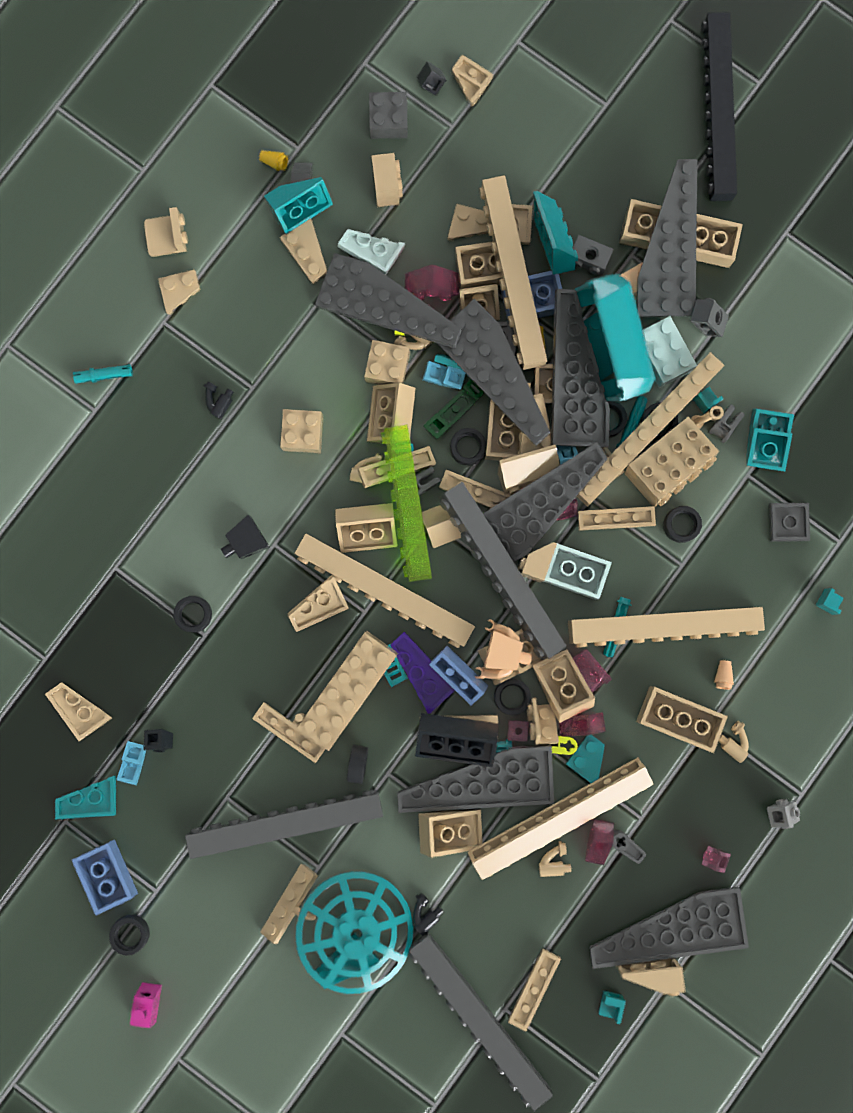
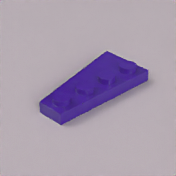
M403 632L391 644L392 649L398 653L396 657L415 688L418 697L422 701L427 713L430 714L455 690L429 665L432 660L406 632Z

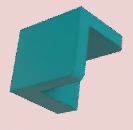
M708 387L698 393L693 398V401L704 414L724 398L722 396L717 398L711 388Z
M826 588L823 590L816 606L832 615L840 614L841 610L838 608L844 598L834 593L835 589Z
M603 990L598 1011L599 1015L613 1018L617 1024H621L626 1002L623 995Z

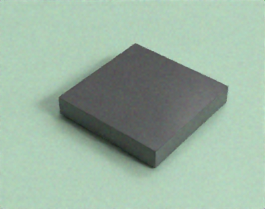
M770 503V542L810 541L809 503Z

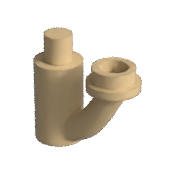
M401 335L394 342L395 345L410 347L411 350L426 349L432 343V341L412 335L410 336L417 342H406L407 338Z
M714 406L708 410V413L702 416L694 415L690 419L700 429L705 422L720 419L724 411L720 406Z
M376 453V456L358 462L354 468L352 467L350 481L362 483L358 468L380 462L383 456Z
M737 721L731 730L735 735L739 734L741 744L738 745L730 737L727 739L723 735L720 736L718 742L722 744L721 748L741 763L748 756L749 744L743 729L745 724Z
M559 841L558 846L543 856L539 863L540 877L564 876V872H571V864L550 862L558 853L559 856L566 855L565 843Z

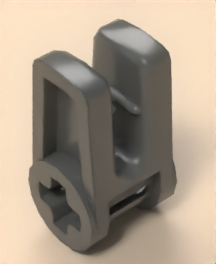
M732 404L728 406L723 416L708 431L710 434L713 433L720 438V442L723 444L732 435L734 429L745 415L743 412H739L728 425L726 420L735 409V406Z
M433 467L407 479L401 484L409 493L410 501L420 497L426 491L441 483L438 477L431 479V481L424 485L419 483L434 473Z
M614 830L610 833L609 842L616 850L635 863H641L646 853L621 830ZM617 837L622 839L621 843L616 841Z

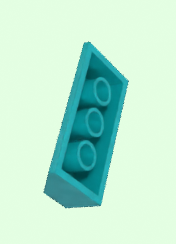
M534 191L533 219L552 274L575 270V262L578 261L577 251L572 248L573 241L571 235L568 236L567 223L562 220L561 207L558 208L554 199Z

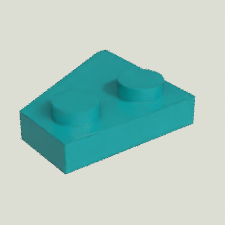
M588 733L577 747L576 752L569 757L565 764L587 781L593 783L599 779L605 745Z

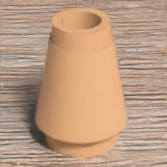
M722 660L719 662L714 681L716 688L732 689L734 681L731 661Z

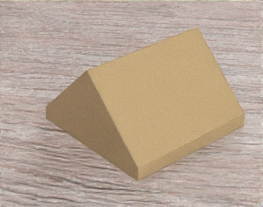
M497 284L459 289L460 310H463L475 299L495 320H500Z
M441 505L419 513L433 549L461 538V532L452 524L450 515Z

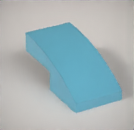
M428 361L422 380L461 390L466 373L454 367H446Z
M127 741L121 759L123 762L116 780L137 786L146 753L143 750L144 745Z

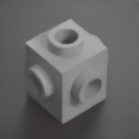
M788 799L776 800V804L767 807L771 827L789 829L793 827V824L800 821V811L797 808L796 801L788 802Z

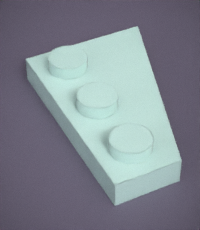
M347 229L338 242V247L355 258L368 262L386 275L404 249L405 243H395L386 238L379 239L371 237L370 234Z

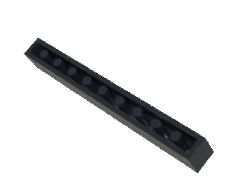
M730 12L708 13L705 21H702L701 32L704 33L702 51H705L702 67L705 68L703 86H706L704 104H707V110L704 115V121L707 122L705 140H708L706 158H709V164L706 168V175L709 176L707 194H710V201H732L737 195L731 16Z

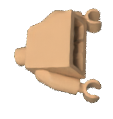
M488 620L493 626L490 629L485 627V629L491 633L484 667H476V669L481 670V676H475V678L500 679L511 675L513 670H517L519 663L530 665L532 654L522 652L523 643L520 642L519 636L510 627L497 624L493 620Z

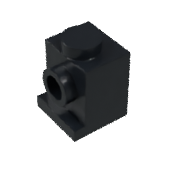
M164 729L144 731L143 750H153V752L162 753L167 749H173L172 732Z

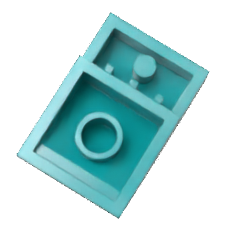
M752 409L747 444V466L785 472L792 439L791 428L794 414Z

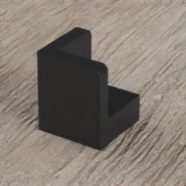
M428 61L417 76L421 87L435 96L446 82L442 70Z

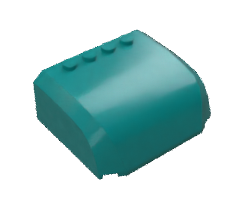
M614 274L589 281L574 289L577 292L581 308L593 304L597 305L616 376L601 382L604 386L606 401H622L650 391L655 375L630 282L620 274Z

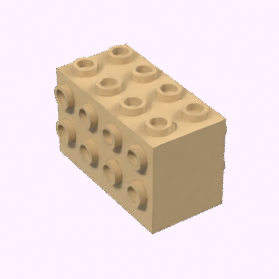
M687 417L632 461L624 474L653 507H656L658 504L661 507L670 500L669 498L672 496V493L678 494L687 484V481L690 483L694 481L702 472V469L704 471L709 469L717 460L716 455L719 453V450L696 424Z

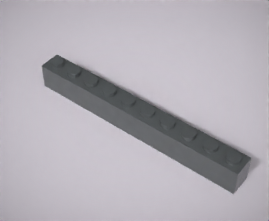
M459 483L439 496L441 507L447 510L452 524L461 532L462 540L468 543L473 557L482 565L483 573L489 576L493 589L501 595L504 606L513 614L514 622L522 628L525 639L534 647L535 655L541 658V660L550 659L565 648V642L464 483Z
M374 789L366 790L360 796L348 794L343 796L344 799L337 801L336 798L324 800L325 803L318 805L317 802L305 804V807L298 809V806L286 808V812L282 813L274 810L267 812V816L263 817L256 814L249 816L248 820L241 821L240 818L233 819L226 825H221V823L211 824L208 829L202 830V827L190 829L191 832L185 836L190 859L381 818L383 817V810L379 791L374 792Z
M427 932L411 944L409 956L415 964L419 963L423 968L421 970L423 975L428 980L431 978L435 983L433 986L440 996L443 994L447 999L448 1007L452 1011L456 1010L460 1015L458 1019L464 1027L468 1026L470 1028L473 1039L477 1043L481 1042L489 1059L493 1058L496 1061V1068L502 1075L506 1074L514 1091L518 1090L521 1093L520 1098L527 1107L531 1106L534 1111L553 1096L550 1086L430 933Z

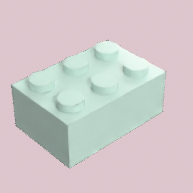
M670 316L643 330L655 375V382L659 388L692 372L697 367L695 360Z
M557 544L543 582L598 600L612 562Z

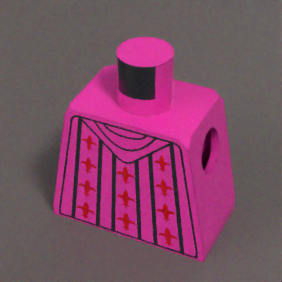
M142 982L133 999L130 1019L131 1026L150 1028L156 1024L162 985Z

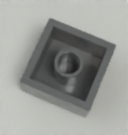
M369 92L371 139L408 138L407 92Z

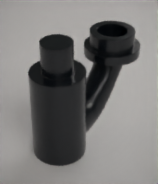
M207 381L203 385L206 388V406L210 414L222 420L233 401L231 397L234 392L227 388L224 394L221 393L214 404L212 392H217V386Z
M423 893L416 895L417 902L413 912V922L415 929L424 936L440 920L439 916L444 911L438 906L434 911L431 909L421 918L422 906L426 907L429 900Z

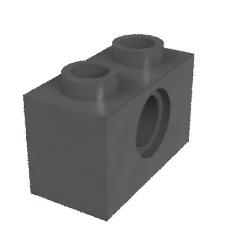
M578 235L573 250H576L578 255L575 267L588 269L594 275H603L613 249ZM591 254L593 255L594 259L589 260L586 258L585 255Z
M712 298L697 299L690 321L705 336L723 337L729 316L716 303V300Z

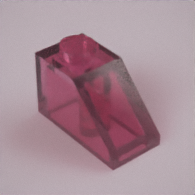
M603 712L577 714L559 723L561 736L593 735L606 732Z
M594 820L589 834L585 862L605 864L614 843V823Z

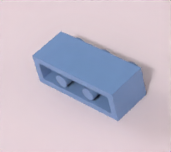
M448 646L442 649L429 664L470 705L475 703L488 687L482 679L475 678L478 675Z

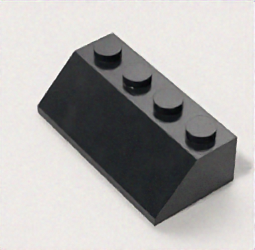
M421 713L415 757L493 767L498 744L499 723Z

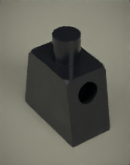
M247 515L225 535L229 544L222 547L221 551L226 558L236 553L240 559H244L270 548L252 517Z

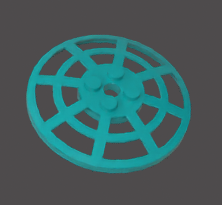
M350 871L328 878L309 894L299 912L295 939L300 960L315 981L335 992L359 994L382 986L400 970L410 952L409 948L413 940V921L406 900L393 884L373 873ZM367 879L379 884L374 894L364 891L350 892L347 880ZM339 882L341 895L332 899L323 910L313 904L314 900L325 889ZM385 888L389 889L398 898L404 909V914L394 917L389 906L380 899ZM352 898L369 899L370 902L366 910L354 909ZM344 901L346 907L344 913L338 918L329 914V911L335 905ZM377 905L381 906L389 920L380 923L376 921L372 914ZM309 911L318 917L314 933L315 942L303 945V924L305 916ZM326 921L333 926L332 938L321 940L322 925ZM407 921L408 939L402 955L393 949L397 939V925ZM391 928L390 943L386 947L379 943L380 931ZM354 929L361 930V936L358 939L351 938V932ZM336 947L340 956L335 964L327 958L323 950L324 948ZM317 950L321 960L331 969L325 979L321 978L313 970L305 953ZM374 950L383 954V957L377 963L368 967L366 958ZM348 958L358 959L361 970L350 971L342 969ZM388 958L398 962L396 967L386 977L372 984L370 973L379 969ZM338 974L348 977L362 976L364 987L344 988L333 985L332 982Z

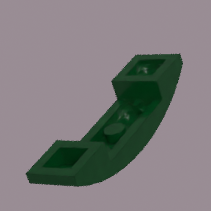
M470 379L463 386L462 390L426 422L423 427L437 440L484 395V392Z

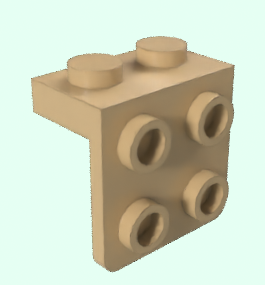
M177 207L169 208L170 216L146 219L144 221L150 256L155 257L187 252L186 243H188V239L183 229L185 219L183 213L180 214Z

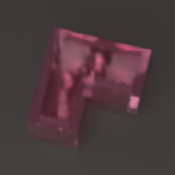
M431 264L405 273V289L420 300H424L428 296L440 297V300H450L451 297L459 295L458 272Z

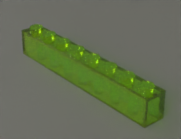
M408 425L384 428L385 432H381L382 443L387 444L388 449L387 452H384L386 463H390L391 471H387L389 483L393 482L394 490H390L392 502L396 501L397 509L393 510L395 521L399 520L400 528H397L398 540L402 539L403 547H400L401 559H406V566H403L404 577H408L409 582L431 579V568Z

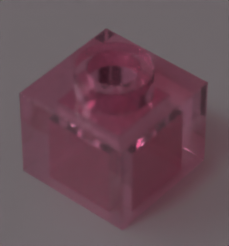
M508 720L507 740L527 742L529 722ZM521 728L522 733L519 735L515 734V729Z
M708 846L703 854L702 865L714 871L725 873L731 854Z

